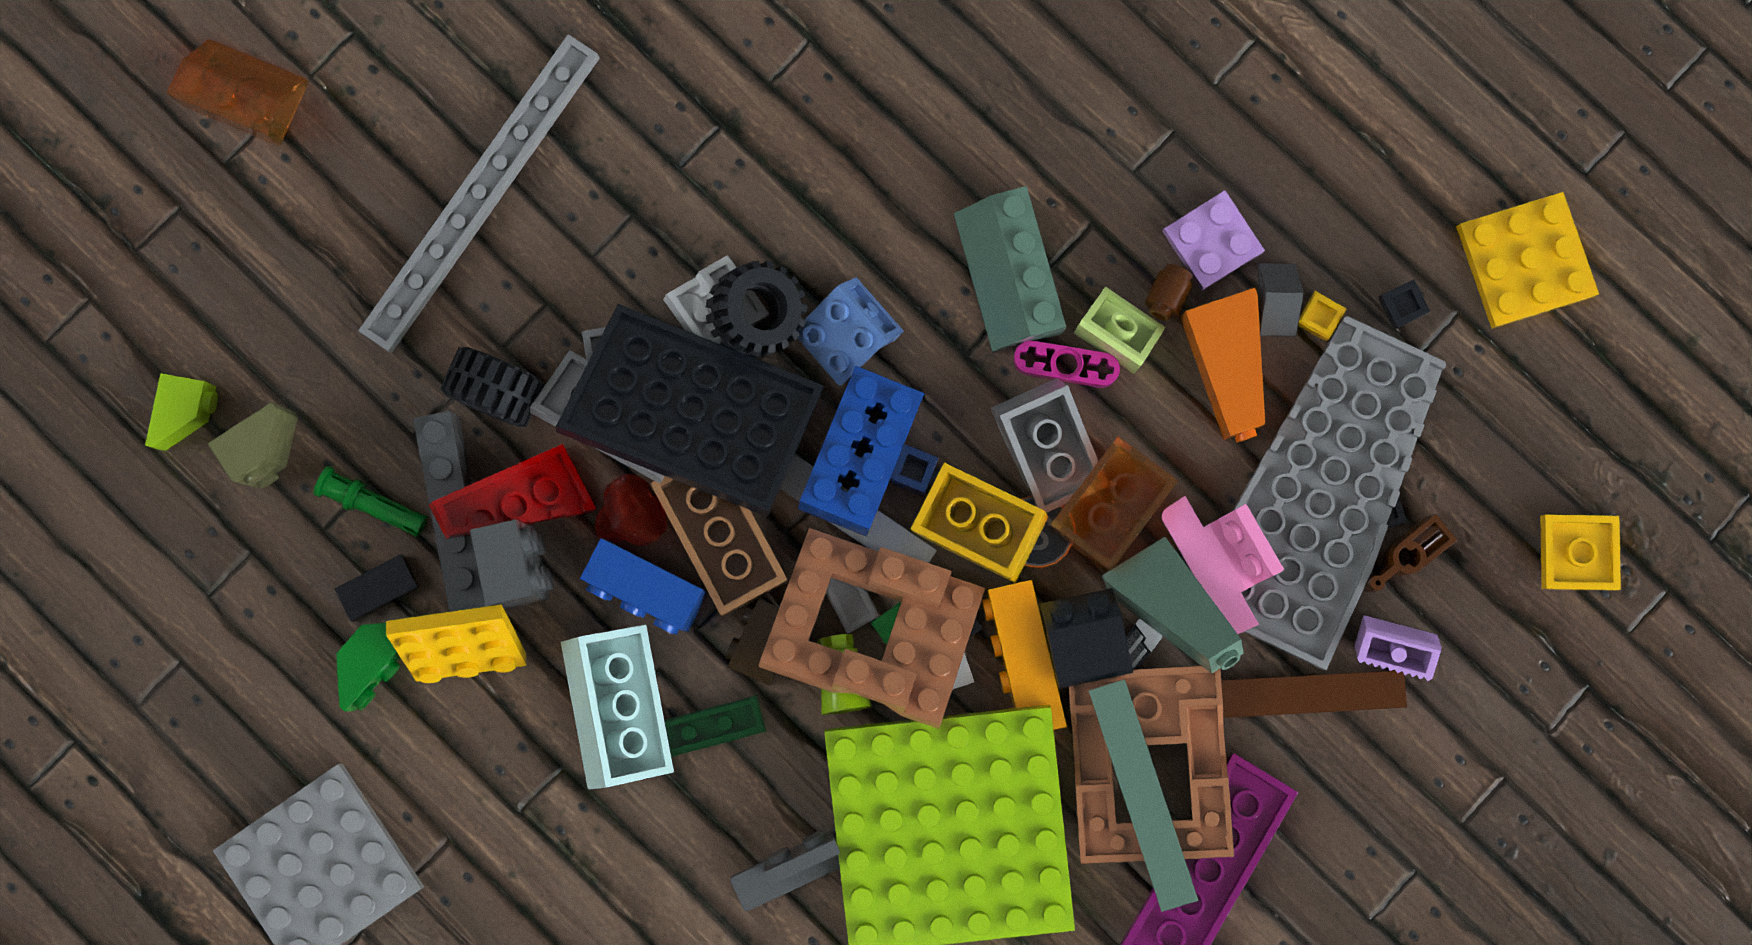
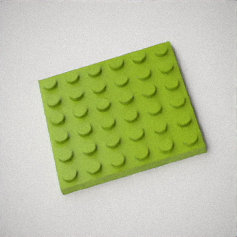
M1050 705L943 716L939 729L914 720H903L824 730L836 840L840 850L838 857L849 945H946L1075 931Z

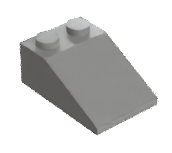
M1056 378L991 407L1003 440L1036 507L1047 513L1108 485L1067 384Z

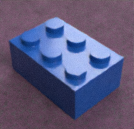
M600 538L580 577L581 580L589 583L586 591L609 601L614 596L622 600L620 608L642 618L648 613L656 617L653 623L655 626L676 635L679 630L689 632L708 595L707 591Z

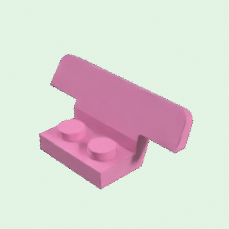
M1186 496L1167 507L1162 514V520L1193 575L1236 633L1240 634L1259 625L1241 592L1283 571L1284 568L1247 504L1204 527Z

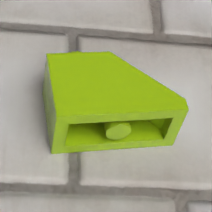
M160 373L145 446L166 451L208 423L210 414L215 412L218 403V394L215 392L216 386L202 380Z

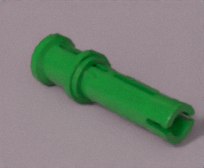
M331 466L324 468L314 487V496L330 498L342 504V508L347 511L357 509L367 513L378 520L406 531L416 538L421 535L426 526L428 516L372 492L366 488L362 480L355 479L353 481L335 473V469Z

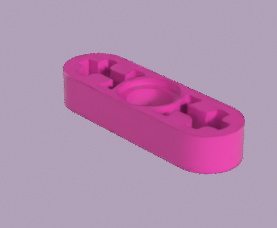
M1025 341L1021 343L1013 356L1015 368L1023 375L1050 380L1058 378L1062 382L1105 388L1113 384L1120 373L1117 359L1109 353L1038 341ZM1028 349L1035 350L1034 355L1036 357L1046 359L1047 351L1053 352L1049 361L1050 372L1043 370L1046 364L1043 362H1034L1031 368L1026 367V360L1020 359V355H1025ZM1063 354L1071 355L1076 360V370L1071 374L1061 373L1056 367V359ZM1083 357L1089 358L1086 366L1097 367L1101 361L1106 362V368L1112 370V374H1107L1104 380L1098 378V372L1087 370L1085 372L1086 378L1080 377L1079 374L1084 365Z

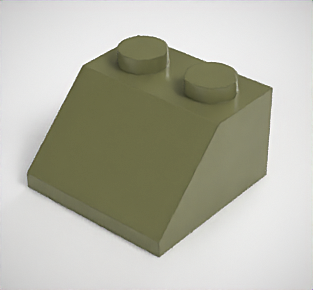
M271 402L209 442L208 445L232 482L253 488H265L274 483L279 478L278 473L287 467L298 417L294 411Z

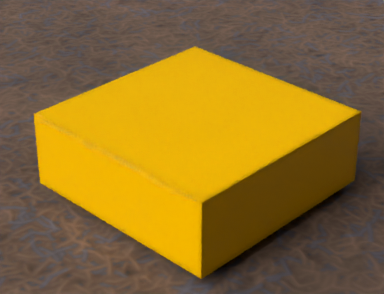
M1314 291L1300 313L1298 326L1327 342L1344 315L1346 308Z

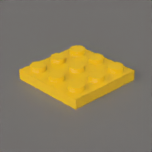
M1564 192L1470 220L1456 226L1491 329L1599 295Z
M502 604L386 621V636L416 682L435 683L440 681L441 678L453 676L471 678L481 672L496 671L505 673L513 671L516 667L527 666L526 651Z

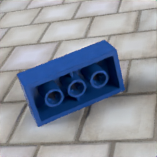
M855 366L799 501L798 509L867 537L924 393ZM873 412L881 415V419H878L876 424L869 421L870 415ZM860 445L866 447L867 452H870L864 453L862 458L855 455L856 449H854ZM850 479L857 488L851 487L848 492L841 489L842 483L838 481Z

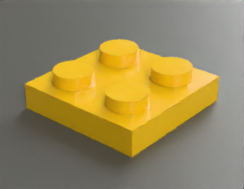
M1540 516L1541 589L1621 590L1619 516Z

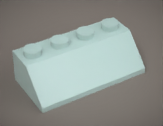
M647 626L630 627L561 641L588 790L606 788L673 773L674 769Z

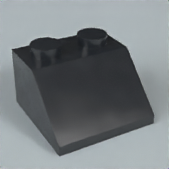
M1112 588L1039 604L1042 625L1059 689L1133 673L1123 620Z

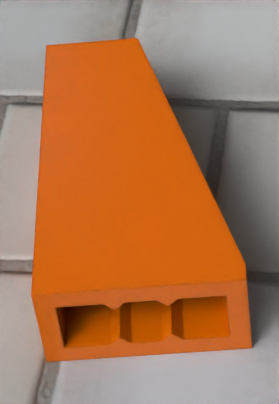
M1252 288L1187 310L1180 317L1224 440L1234 437L1236 443L1256 437V429L1265 425L1258 294L1256 289Z

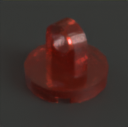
M623 474L607 484L604 491V507L599 511L595 521V531L599 538L613 543L626 540L637 546H648L658 540L660 535L665 532L667 527L666 512L657 495H652L647 489L650 485L644 479L634 474Z

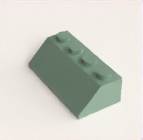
M1027 186L991 195L955 212V222L992 353L1019 346L1025 341H1038L1061 335L1066 328V323Z

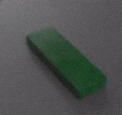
M757 695L664 720L671 757L766 732Z

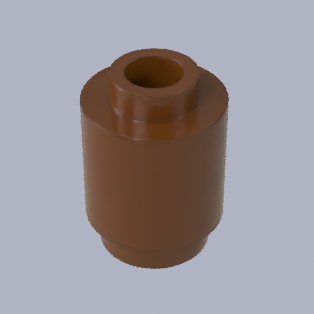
M1167 264L1164 270H1160L1145 300V305L1149 308V314L1162 321H1168L1169 318H1178L1192 289L1191 280L1193 275L1185 268L1175 264Z

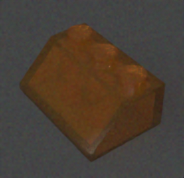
M208 39L181 60L166 94L185 108L280 146L309 81Z
M1117 436L1051 523V526L1076 551L1106 573L1111 571L1177 484L1178 480L1120 436Z

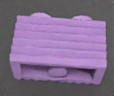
M1365 615L1362 618L1354 644L1359 663L1364 661L1367 665L1373 663L1374 667L1379 665L1382 669L1388 667L1389 671L1394 669L1397 673L1403 671L1404 675L1410 673L1412 677L1416 675L1419 679L1425 677L1427 681L1433 678L1442 648L1437 634Z

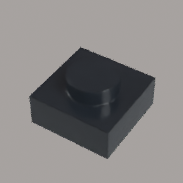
M1414 279L1378 297L1394 330L1430 313Z

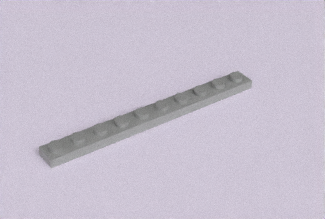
M569 34L566 36L358 330L360 333L388 352L392 353L598 62L600 58L596 52Z

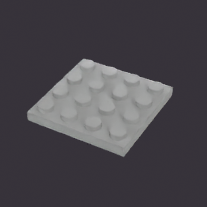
M342 763L331 768L213 850L274 945H342L424 888V885Z

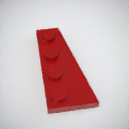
M563 444L432 501L429 504L446 539L471 535V529L515 519L525 524H532L592 513L596 510Z

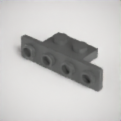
M835 828L825 833L823 831L813 833L803 839L802 844L791 849L788 847L781 848L771 853L767 860L732 875L730 881L744 911L756 908L840 869L838 857L840 850L837 845Z

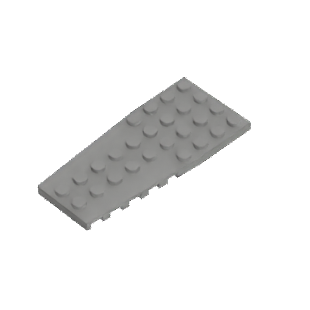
M1349 316L1341 320L1233 509L1235 510L1247 504L1284 568L1283 571L1241 592L1259 625L1244 631V633L1321 670H1327L1373 570L1388 528V519L1400 495L1399 489L1405 473L1409 470L1412 461L1411 455L1416 441L1421 436L1425 425L1423 424L1425 416L1437 392L1435 389L1442 370L1446 367L1445 361Z

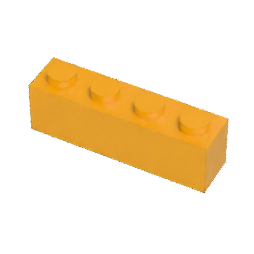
M1032 580L987 590V598L981 601L986 621L993 620L996 632L995 635L990 636L995 658L1001 656L1005 670L998 672L1003 694L1010 693L1013 708L1050 705L1053 730L1067 727Z

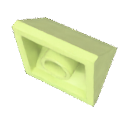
M1105 287L1077 326L1074 334L1100 352L1113 355L1119 365L1134 374L1141 367L1166 327Z

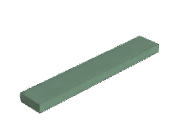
M1125 679L1089 690L1161 912L1198 901Z

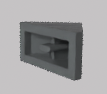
M1258 264L1260 336H1296L1304 294L1296 264Z

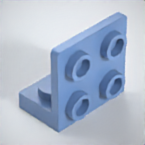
M857 277L839 284L805 319L804 328L797 330L800 334L798 336L799 341L838 385H843L850 379L855 366L861 368L880 348L895 341L904 332Z

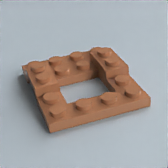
M809 528L760 659L759 667L830 692L860 695L883 703L902 717L939 729L985 588L950 576L952 572L950 570L883 547L878 552ZM831 578L901 601L882 661L845 649L843 653L809 641Z
M1202 666L1133 669V673L1070 686L1069 697L1081 864L1145 861L1132 821L1116 822L1112 760L1089 694L1091 689L1123 679L1126 681L1146 744L1186 743L1192 819L1172 820L1184 858L1234 857L1220 669L1214 673H1210Z

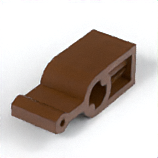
M1437 514L1426 516L1386 549L1383 557L1385 567L1374 576L1368 578L1364 591L1382 590L1385 587L1386 581L1394 574L1400 576L1417 573L1454 544L1457 539ZM1407 551L1411 559L1410 564L1401 565L1399 553Z

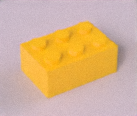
M943 463L911 530L916 535L1016 583L1048 519V515L1044 510L947 463Z

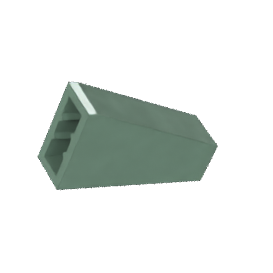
M1166 537L1102 575L1106 589H1113L1117 602L1210 673H1214L1220 668L1225 670L1232 667L1239 661L1241 655L1244 654L1241 638Z

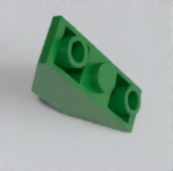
M386 623L361 625L336 653L339 707L344 712L355 711L357 708L361 711L375 697L376 693L372 690L381 680L384 682L388 681L400 668L401 665L398 663L400 656L386 636Z

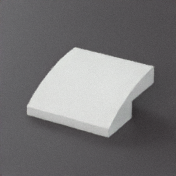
M728 255L699 271L695 278L667 293L663 299L684 330L720 344L722 339L720 336L713 338L710 332L715 329L713 322L707 324L706 315L711 313V309L705 307L706 300L713 297L709 293L712 286L719 283L718 279L736 268ZM746 290L742 298V312L748 323L754 327L765 319L769 313L756 294L751 290Z

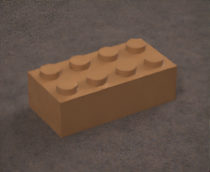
M666 476L661 483L656 481L650 483L721 616L725 617L789 582L751 510Z

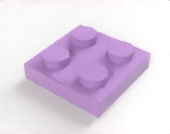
M1226 191L1221 192L1165 227L1162 231L1186 269L1193 275V279L1201 292L1265 251Z

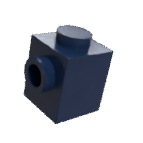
M904 444L889 483L923 497L926 488L931 489L940 471L935 468L939 458Z

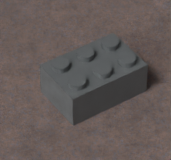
M516 519L470 530L486 606L502 604L504 609H509L550 599L549 590H553L554 585L550 569H544L541 554L546 553V547L541 532L536 533L535 527Z

